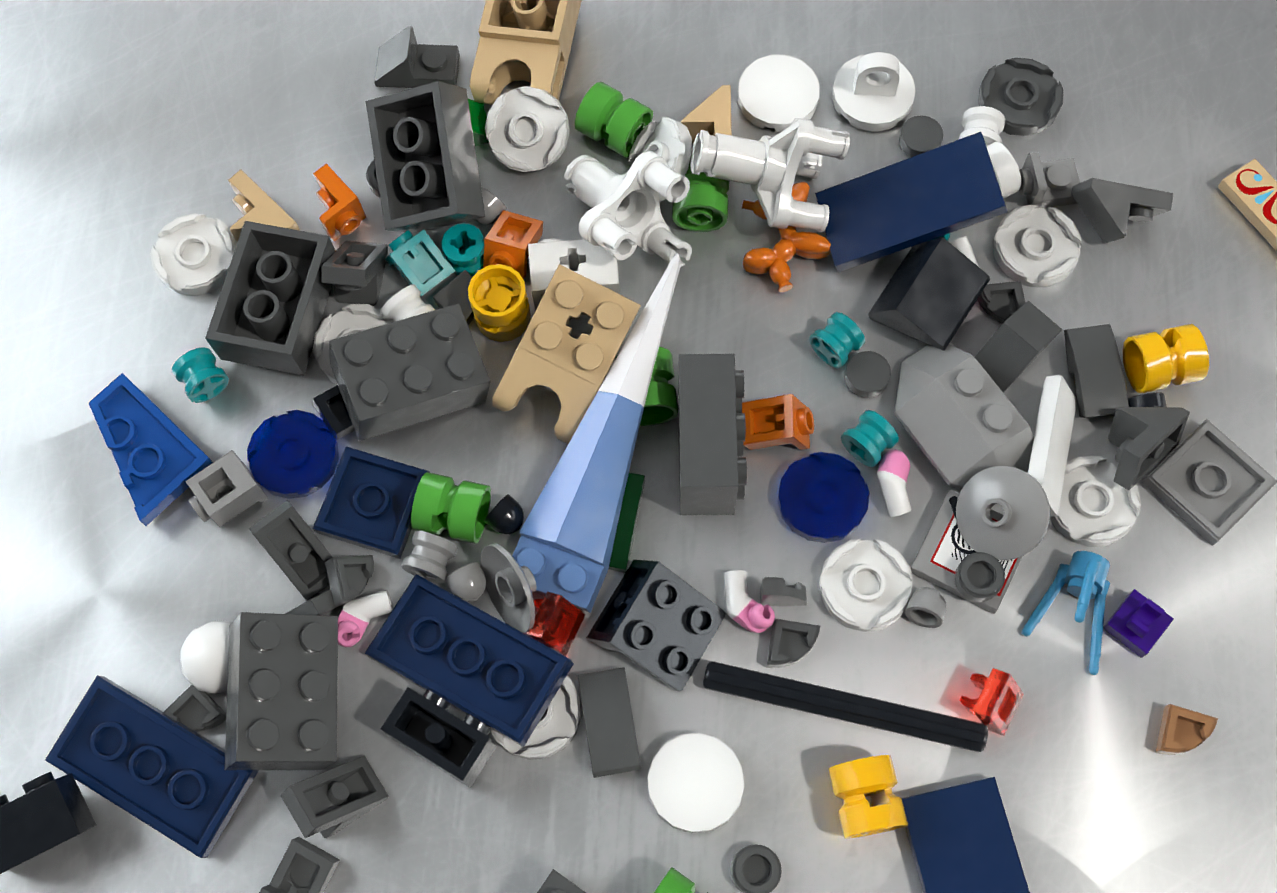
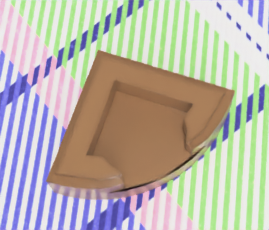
M1172 704L1166 705L1163 711L1155 753L1176 755L1196 748L1212 734L1218 718Z

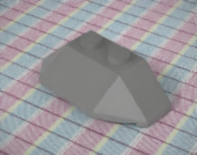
M950 344L945 351L932 345H927L902 361L894 416L948 486L962 490L964 485L975 474L995 466L1014 467L1028 473L1034 441L1030 425L972 354Z

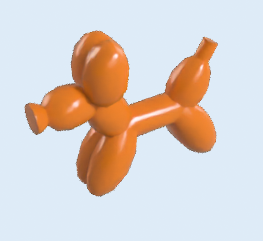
M799 182L793 185L791 194L793 200L807 202L810 189L808 183ZM759 199L755 202L743 200V209L752 210L756 216L767 220ZM788 226L786 229L778 228L781 240L772 249L763 247L747 252L743 258V268L751 274H765L769 272L774 284L779 285V292H787L793 288V284L789 282L792 276L786 262L795 254L807 259H823L828 257L831 253V243L826 237L813 232H797L794 226Z

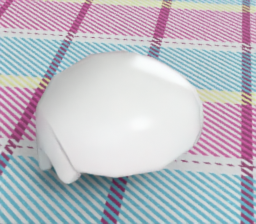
M212 621L194 629L181 648L182 674L199 691L213 694L227 692L229 625L232 622Z

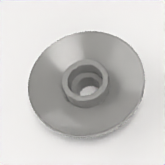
M995 466L978 472L964 485L956 505V520L963 539L974 551L988 553L998 560H1011L1028 554L1042 541L1049 526L1050 506L1044 489L1030 474L1014 467ZM995 504H1000L1004 510V516L998 522L994 521L990 515V510Z
M494 543L485 546L481 552L480 564L486 577V589L493 605L509 626L522 633L531 630L535 623V605L532 593L537 588L532 572L527 566L520 567L518 562L502 546Z

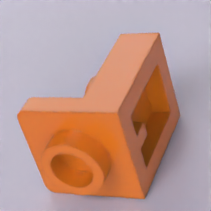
M326 163L314 172L313 175L320 187L316 194L328 209L319 219L327 235L333 241H336L341 236L355 231L361 221L366 218V214L358 197Z
M503 210L484 239L483 268L496 264L510 266L519 272L524 280L527 271V259L529 257L528 244L538 243L543 232V221Z
M793 394L742 402V413H745L746 435L743 445L746 448L754 450L791 443L800 450L810 448L809 434L814 432L813 414L810 408Z

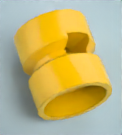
M501 264L488 265L479 270L471 278L468 296L476 325L480 332L490 340L498 342L512 341L520 337L526 331L531 320L525 282L520 273L510 266Z
M1193 324L1164 329L1160 335L1157 332H1150L1127 337L1124 341L1122 350L1124 369L1130 385L1137 393L1165 389L1171 382L1174 385H1183L1201 381L1208 374L1209 354L1202 333Z
M891 755L856 759L828 769L834 796L843 799L844 805L838 811L844 839L879 834L908 826L902 798L892 793V788L898 782ZM871 796V806L865 797Z

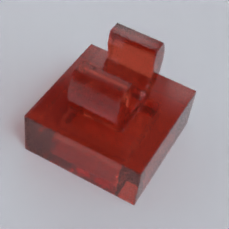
M547 591L544 599L534 600V605L538 612L535 616L534 626L527 631V634L547 647L567 656L586 614L563 596Z
M993 668L988 678L983 674H972L970 680L977 688L983 690L977 699L961 696L959 701L969 713L976 715L988 727V730L1004 736L1024 693L1009 673Z

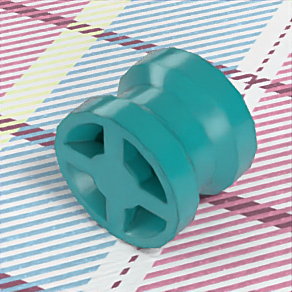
M462 223L450 227L443 235L441 241L443 253L454 268V274L460 275L466 270L470 276H474L479 270L483 269L484 236L477 227L471 224Z
M839 312L833 313L827 319V326L823 330L818 329L809 337L810 345L815 353L834 368H841L847 362L848 354L851 351L859 350L866 342L865 336L858 325L848 316Z
M202 347L190 350L180 356L172 366V373L178 382L186 385L184 392L191 402L200 403L210 400L219 395L229 383V377L225 371L215 366L216 358L209 348Z
M866 410L859 417V424L855 428L847 429L841 435V441L846 450L856 460L865 466L875 467L881 460V453L885 449L893 448L898 443L899 437L894 427L884 417L874 411Z

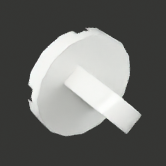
M876 52L859 55L847 61L836 73L832 99L835 110L840 116L842 114L848 119V124L856 129L877 132L889 130L897 126L900 120L908 116L912 109L916 88L913 76L904 64L899 62L896 56L890 53Z

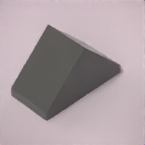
M1027 301L1000 326L975 358L1004 393L1062 331V328L1030 301Z

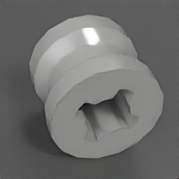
M423 531L414 532L411 540L414 547L411 555L404 558L401 565L402 569L414 576L417 574L431 582L445 583L448 575L446 570L447 562L455 557L458 547L449 540L435 534Z

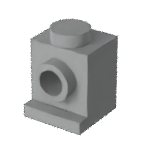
M233 450L185 481L195 495L188 500L195 512L204 522L211 518L219 527L256 502L263 503L268 499L246 465Z

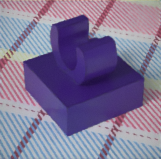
M1134 589L1103 626V629L1140 658H1143L1149 653L1174 618L1168 615L1163 608L1150 598L1147 599Z

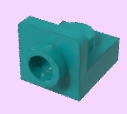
M424 229L415 236L407 230L388 245L393 252L385 260L390 266L393 264L409 285L414 284L421 292L420 297L455 272L454 268Z

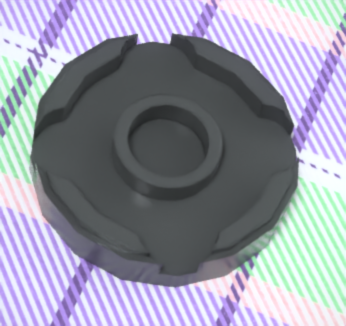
M1015 57L1007 59L1004 64H1000L997 67L995 65L988 70L979 88L978 104L979 106L997 109L1004 115L1005 125L1003 132L1009 135L1028 136L1040 133L1053 124L1063 104V87L1060 81L1057 83L1053 77L1054 72L1047 65L1033 59Z

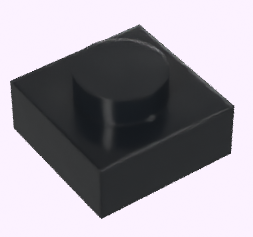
M338 385L313 398L314 408L336 441L355 431Z

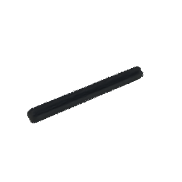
M715 661L709 662L706 666L703 687L708 690L974 752H982L987 744L988 727L983 723Z

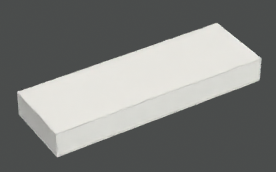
M1062 375L1046 376V380H1044L1028 474L1040 483L1047 495L1050 517L1058 516L1077 404L1076 397Z

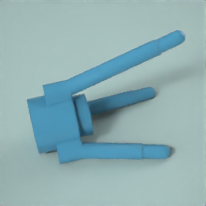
M1074 552L1070 565L1060 564L1055 580L1022 629L1024 636L1031 635L1064 584H1068L1067 591L1070 594L1079 598L1074 617L1078 623L1084 621L1089 602L1095 598L1089 655V673L1091 675H1097L1099 671L1105 601L1110 582L1106 580L1110 568L1109 561L1093 552Z

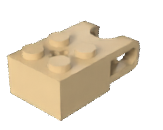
M486 0L478 31L480 39L470 78V89L474 101L493 105L496 99L500 97L505 86L513 81L520 80L530 82V87L545 90L559 100L582 0Z
M559 264L492 398L493 407L502 412L512 410L517 406L520 398L529 388L537 385L550 387L558 395L561 403L559 418L554 427L555 435L558 440L569 444L601 387L641 305ZM581 315H586L590 318L587 324L593 326L590 335L582 333L578 339L570 336L573 329L568 327L569 321L572 318L578 320Z

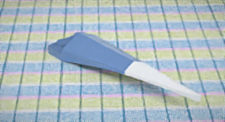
M678 253L670 261L519 532L521 537L512 555L520 567L527 566L532 572L537 586L535 592L591 613L609 569L643 409L681 267Z

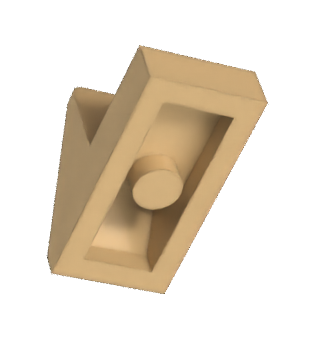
M722 85L681 121L689 130L692 144H694L696 135L700 133V130L708 131L709 135L715 136V133L732 136L731 85Z
M239 170L228 179L236 194L232 201L244 215L230 227L236 242L239 240L245 221L300 231L297 223L242 170Z

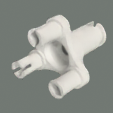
M795 118L788 128L776 136L765 135L759 141L715 133V136L709 135L708 131L700 130V133L696 135L692 148L691 172L700 175V172H704L707 177L750 184L752 191L756 193L769 227L786 229L788 226L822 232L828 224L829 206L793 200L791 194L795 176L800 175L810 179H817L820 171L814 168L815 166L822 167V155L843 160L847 155L850 145L849 132L817 127L813 125L812 121Z
M646 151L640 154L635 159L631 168L622 175L617 174L589 155L579 156L570 163L564 178L566 180L571 179L573 183H569L565 187L571 194L592 208L583 215L579 223V233L585 240L592 245L602 246L618 260L629 258L637 246L649 254L659 255L668 264L677 253L687 261L690 259L692 254L690 244L671 233L669 226L666 225L662 217L659 203L660 194L670 202L678 203L682 201L689 192L690 182L687 177L669 168L664 158L652 151Z

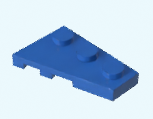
M123 373L88 403L106 445L111 450L118 465L123 484L132 497L137 516L145 526L150 524L189 488L185 481L213 463Z

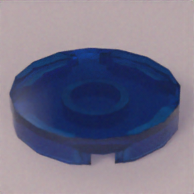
M300 410L286 411L287 414H282L278 417L274 415L264 420L252 434L247 448V460L249 461L251 473L257 483L272 495L287 499L306 497L321 489L334 475L339 460L338 442L324 421L315 414Z
M818 452L810 454L809 457L802 458L801 460L798 459L788 467L780 481L777 502L782 519L794 533L808 541L829 543L844 539L857 530L868 511L870 492L867 483L865 484L864 478L860 475L861 471L853 462L838 454Z

